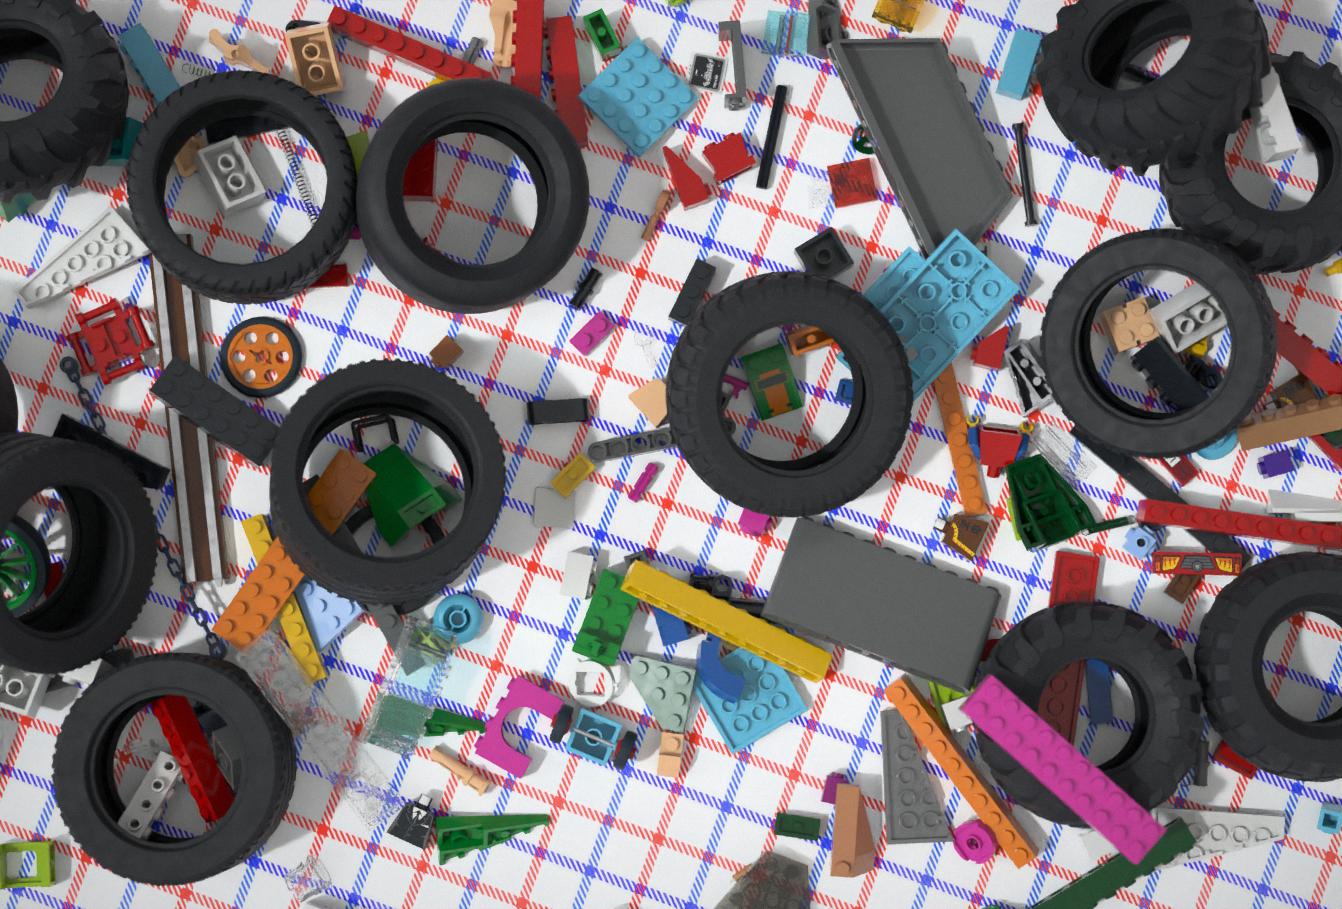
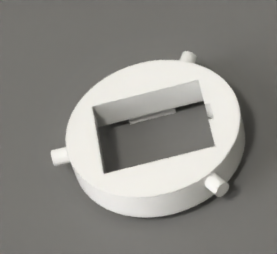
M580 658L576 659L577 665L569 674L568 686L571 695L579 702L577 706L581 708L582 705L587 707L603 705L612 697L615 687L619 686V683L615 682L612 670L606 664L593 659H587L582 662ZM578 672L604 673L605 694L579 693L577 684Z

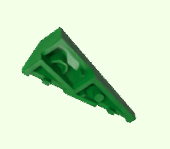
M378 691L373 706L368 739L374 740L375 736L387 735L388 739H393L396 735L409 734L410 738L444 736L445 732H457L458 735H464L465 731H479V734H483L485 722Z
M548 815L435 817V837L439 866L445 865L446 860L457 856L459 859L464 858L465 853L475 849L482 851L512 840V836L521 832L528 834L531 832V828L539 825L549 826Z

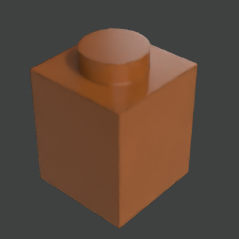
M446 335L430 351L429 354L432 357L430 362L439 370L443 367L447 371L464 351Z

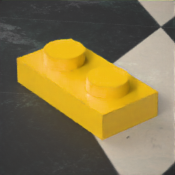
M580 452L550 484L566 499L596 467Z

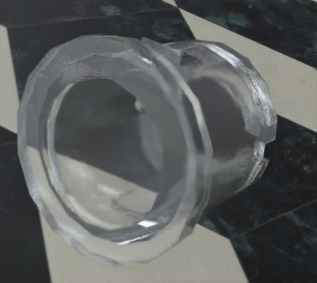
M314 854L307 856L304 863L301 861L296 868L284 875L287 888L290 892L292 890L295 891L292 896L300 903L313 895L321 894L323 889L329 890L333 887L328 870Z

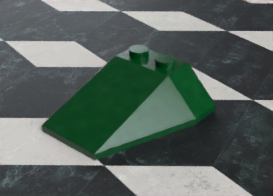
M1041 453L1005 466L1016 529L1027 551L1035 553L1068 541L1097 525L1087 504Z

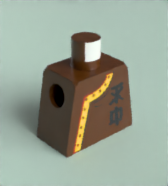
M1299 373L1272 390L1270 396L1273 401L1263 404V409L1274 410L1289 404L1296 405L1316 399L1307 377L1303 373Z
M953 514L950 521L938 517L933 529L944 533L940 543L966 561L971 562L989 523Z

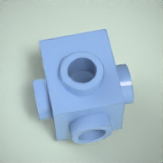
M1139 525L1136 528L1131 527L1124 536L1127 540L1123 543L1122 547L1141 561L1146 554L1150 556L1157 547L1155 544L1157 540L1154 537L1155 532L1146 525L1143 528ZM1143 538L1144 542L1142 544H1138L1137 540Z

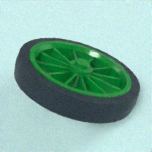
M15 514L5 534L11 536L17 542L7 550L5 547L0 546V580L11 590L15 597L5 599L1 584L0 589L10 611L14 616H19L29 610L43 595L51 574V559L47 545L40 533L28 521ZM19 544L27 554L25 557L4 559V556ZM30 563L31 574L12 568L9 565ZM8 575L29 582L27 588L23 591Z

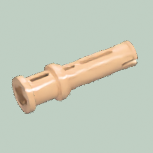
M437 745L428 756L461 779L464 786L468 785L477 791L480 797H482L492 782L491 779L487 780L478 774L475 768L469 769Z

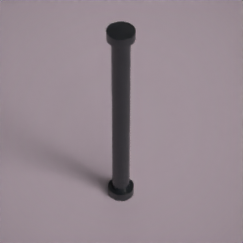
M1015 123L1011 126L1015 132L1026 215L1024 224L1025 227H1032L1038 225V222L1034 216L1023 133L1025 124Z

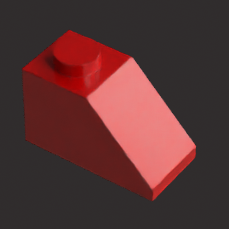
M1009 326L1002 327L980 341L976 347H972L970 360H973L972 366L996 372L1000 370Z

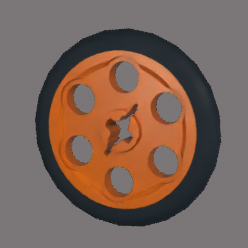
M264 316L249 318L233 327L225 337L220 353L221 369L229 384L238 392L255 398L272 397L287 389L296 379L302 362L301 346L292 329L277 319ZM250 332L255 333L257 336V340L253 344H247L245 341L246 335ZM270 333L278 335V342L274 345H270L267 342V336ZM252 350L259 354L265 352L264 356L272 364L262 360L258 363V358L250 351ZM237 351L245 353V359L240 363L234 360V354ZM280 352H287L289 358L286 363L281 364L277 361V355ZM247 370L255 372V379L248 382L244 379V373ZM270 370H274L277 373V378L273 382H268L265 378L266 373Z

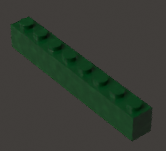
M1179 816L1163 826L1166 831L1137 865L1130 862L1119 852L1031 905L1028 909H1093L1098 906L1097 902L1105 898L1108 900L1117 894L1116 890L1123 886L1128 888L1135 884V879L1143 875L1146 877L1155 871L1154 867L1159 864L1166 865L1175 859L1174 855L1179 852L1184 854L1194 848L1193 844L1197 841Z

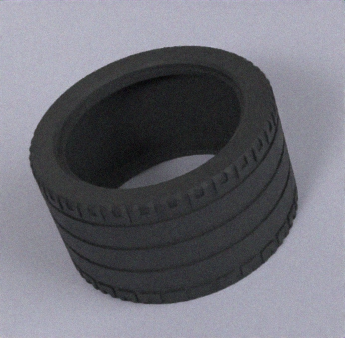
M384 358L383 360L371 359L369 362L363 360L356 364H348L343 369L340 367L331 374H326L323 380L319 379L314 385L307 388L305 394H301L295 404L291 406L290 413L286 414L284 421L280 425L278 436L276 435L272 450L269 486L270 511L276 534L281 545L285 547L284 551L291 558L293 564H297L299 566L298 569L310 581L314 580L317 582V586L327 590L330 594L332 592L337 594L339 598H345L351 602H354V600L360 601V604L401 605L402 602L411 603L412 601L421 600L426 595L431 596L444 589L447 584H451L460 577L477 557L492 531L503 505L506 491L504 487L507 480V468L504 466L506 458L503 452V444L499 441L500 435L497 433L495 423L489 418L490 414L488 411H485L480 401L477 402L476 396L466 390L463 384L457 383L458 380L450 378L443 371L441 373L436 371L434 367L424 366V363L420 362L416 364L412 360L402 361L399 358H395V360H389V358ZM382 414L400 416L420 423L430 429L448 446L461 470L465 501L461 520L446 537L433 546L417 553L397 557H382L362 553L348 547L322 526L307 499L303 473L311 454L318 444L330 432L351 420Z

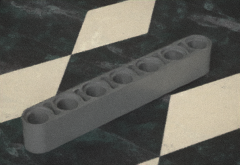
M724 417L725 422L732 425L730 434L733 436L736 431V423L732 418ZM665 428L594 442L588 448V456L592 462L603 463L675 449L678 446L671 428ZM659 435H665L668 438V443L660 446L656 443V438ZM644 439L647 446L643 450L636 449L634 446L636 440ZM617 443L625 445V451L621 454H616L613 451V447ZM595 447H600L604 450V454L600 458H594L592 450Z

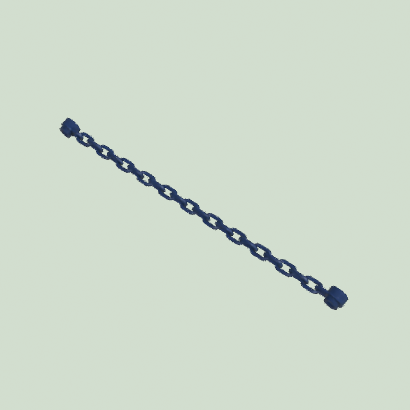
M70 356L64 357L59 364L61 371L79 389L77 395L82 405L90 410V420L94 428L107 435L105 431L106 423L99 412H95L88 389L83 388L80 383L81 376L78 371V361ZM70 361L71 366L69 368H65V363ZM76 373L77 377L74 376L72 379L71 375ZM85 392L90 400H87L86 403L84 402L81 394L84 395ZM98 416L102 425L97 427L93 417L97 419ZM156 530L159 534L158 540H161L162 537L166 545L162 549L159 545L158 550L164 553L168 559L166 565L171 575L179 580L181 584L179 590L184 600L191 603L194 609L192 615L197 625L203 627L206 632L205 640L209 646L210 656L224 659L228 654L227 646L220 642L214 632L209 630L207 626L208 618L204 610L197 607L194 601L195 593L191 585L184 582L179 562L171 557L168 551L170 546L166 537ZM175 562L179 572L175 571L174 573L170 564L173 565ZM187 587L192 594V596L189 595L188 598L186 597L183 589H187ZM201 612L205 621L202 620L200 623L196 613L199 614ZM214 636L216 642L211 644L209 638L212 639ZM219 646L221 652L216 655L214 649Z

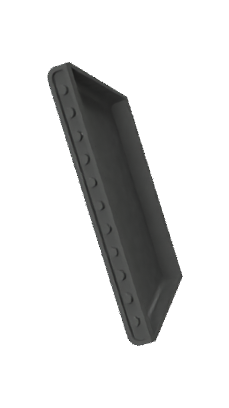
M940 38L837 39L826 45L828 55L924 259L926 260L955 228L975 246L1013 198L1011 193L1012 187L1009 181L1005 180L1002 173L1003 167L993 154V145L990 141H987L984 135V126L978 121L975 115L976 109L966 96L967 90L957 76V68L947 55L948 48L946 44L941 42Z

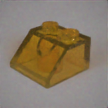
M878 0L872 18H875L880 23L892 25L899 31L912 33L925 0Z

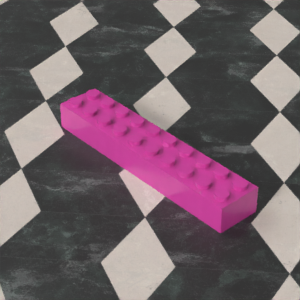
M987 675L958 708L1130 862L1137 865L1166 831L1159 822L992 675Z

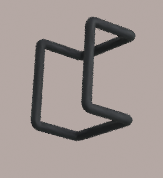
M382 414L352 421L351 430L355 448L362 453L365 451L360 429L385 423L388 424L391 440L398 445L400 441L395 420L389 414Z

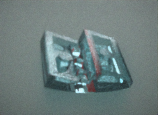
M768 10L761 54L804 57L811 14L795 11L785 13Z

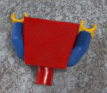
M967 415L966 424L969 427L968 444L974 457L980 460L981 465L988 466V477L999 478L1001 467L1005 468L1006 465L1019 461L1027 452L1030 438L1028 434L1033 430L1034 425L1031 423L1029 430L1024 429V421L1019 424L1018 430L979 425V428H977L979 416L976 415L975 423H970L968 420L969 416Z

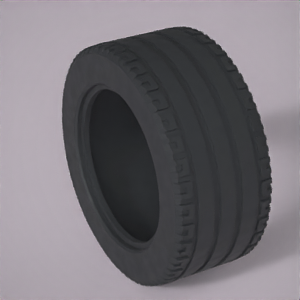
M7 432L0 434V546L7 527L18 510L33 496L51 487L62 498L69 513L72 528V546L67 568L59 584L46 600L31 611L14 616L7 606L0 589V665L26 673L43 675L63 674L67 671L72 672L75 669H81L83 665L88 666L91 664V661H97L100 656L106 655L108 650L111 651L114 645L118 644L120 639L127 635L126 632L131 630L133 622H136L138 619V614L143 611L142 607L146 605L147 595H150L151 591L149 590L153 586L154 582L152 580L156 575L154 571L158 564L156 562V558L159 555L157 553L159 534L156 532L158 525L155 524L156 515H153L154 508L150 505L151 499L147 497V491L143 489L144 485L138 481L139 478L133 474L134 471L112 453L87 443L30 432Z
M165 652L140 656L113 667L112 670L105 672L95 679V682L91 683L81 693L82 696L74 701V704L69 709V715L67 714L64 717V721L59 728L61 732L57 734V740L54 744L56 750L52 755L53 761L51 764V768H54L53 774H51L52 789L55 788V794L53 795L57 803L56 807L61 811L59 813L60 818H62L64 826L69 828L68 833L72 836L74 842L81 845L80 849L89 858L93 857L95 863L102 866L105 870H111L112 874L123 879L128 878L130 879L129 881L152 886H181L214 877L237 866L259 850L275 832L289 807V801L292 799L295 787L294 781H296L297 771L295 763L297 761L296 747L293 744L295 740L292 729L288 725L289 721L284 711L281 710L279 702L273 694H270L269 689L248 671L232 662L199 653ZM165 695L189 697L212 708L232 730L241 756L242 770L239 789L226 815L206 833L197 837L179 838L166 836L152 830L151 835L146 841L130 834L117 824L125 812L126 806L120 798L114 778L116 747L129 721L145 706Z

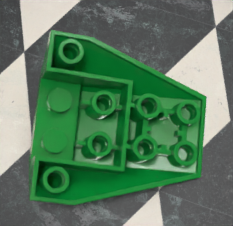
M394 443L362 463L377 473L365 492L377 530L390 548L409 537V532L439 511L443 510L445 513L462 502V498L450 482Z

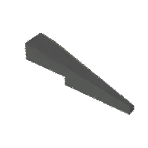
M809 0L807 54L819 59H830L826 45L837 39L848 38L847 31L843 32L840 23L842 14L837 0Z

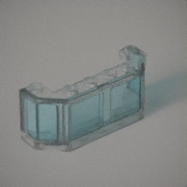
M407 614L398 644L368 717L365 719L364 726H361L358 734L359 742L370 743L404 756L405 759H408L410 754H414L418 745V739L422 740L427 729L424 726L425 722L433 716L435 707L432 705L435 698L439 699L442 694L443 686H441L443 678L447 679L452 669V666L449 665L452 654L456 653L460 642L457 640V633Z

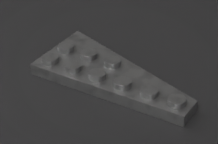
M898 710L880 711L887 845L954 842L907 721Z

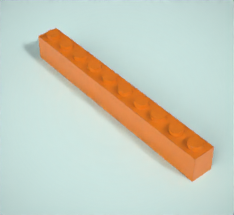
M903 673L888 684L883 691L982 822L991 829L997 842L1016 867L1020 869L1035 859L1039 848L908 675Z

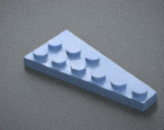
M271 522L270 526L276 539L275 525ZM305 575L295 589V593L317 652H322L366 608L363 604H360V601L354 600V602H351L348 599L337 597V594L333 592L330 594L327 590L317 586V582L314 580L310 581Z

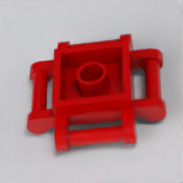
M115 297L110 299L109 303L86 313L80 312L75 314L81 331L67 335L66 339L73 347L81 366L80 372L82 377L99 372L101 380L106 386L111 384L112 380L133 371L146 369L141 355L143 352L154 348L155 345L147 334L139 315L141 311L138 306L123 312ZM114 310L116 316L108 317L92 324L90 327L88 326L87 321ZM130 318H132L142 342L140 345H138L128 322ZM85 338L95 361V364L92 366L89 365L79 341ZM134 358L135 362L108 373V369Z

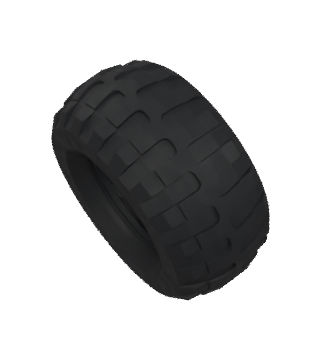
M1314 551L1283 554L1248 567L1217 594L1210 610L1205 613L1199 628L1200 634L1193 655L1196 678L1202 690L1201 701L1210 725L1236 755L1256 766V768L1282 778L1303 782H1330L1342 779V706L1331 715L1310 722L1290 715L1277 704L1267 688L1263 674V656L1267 642L1276 628L1286 619L1303 611L1314 612L1331 619L1342 628V555Z

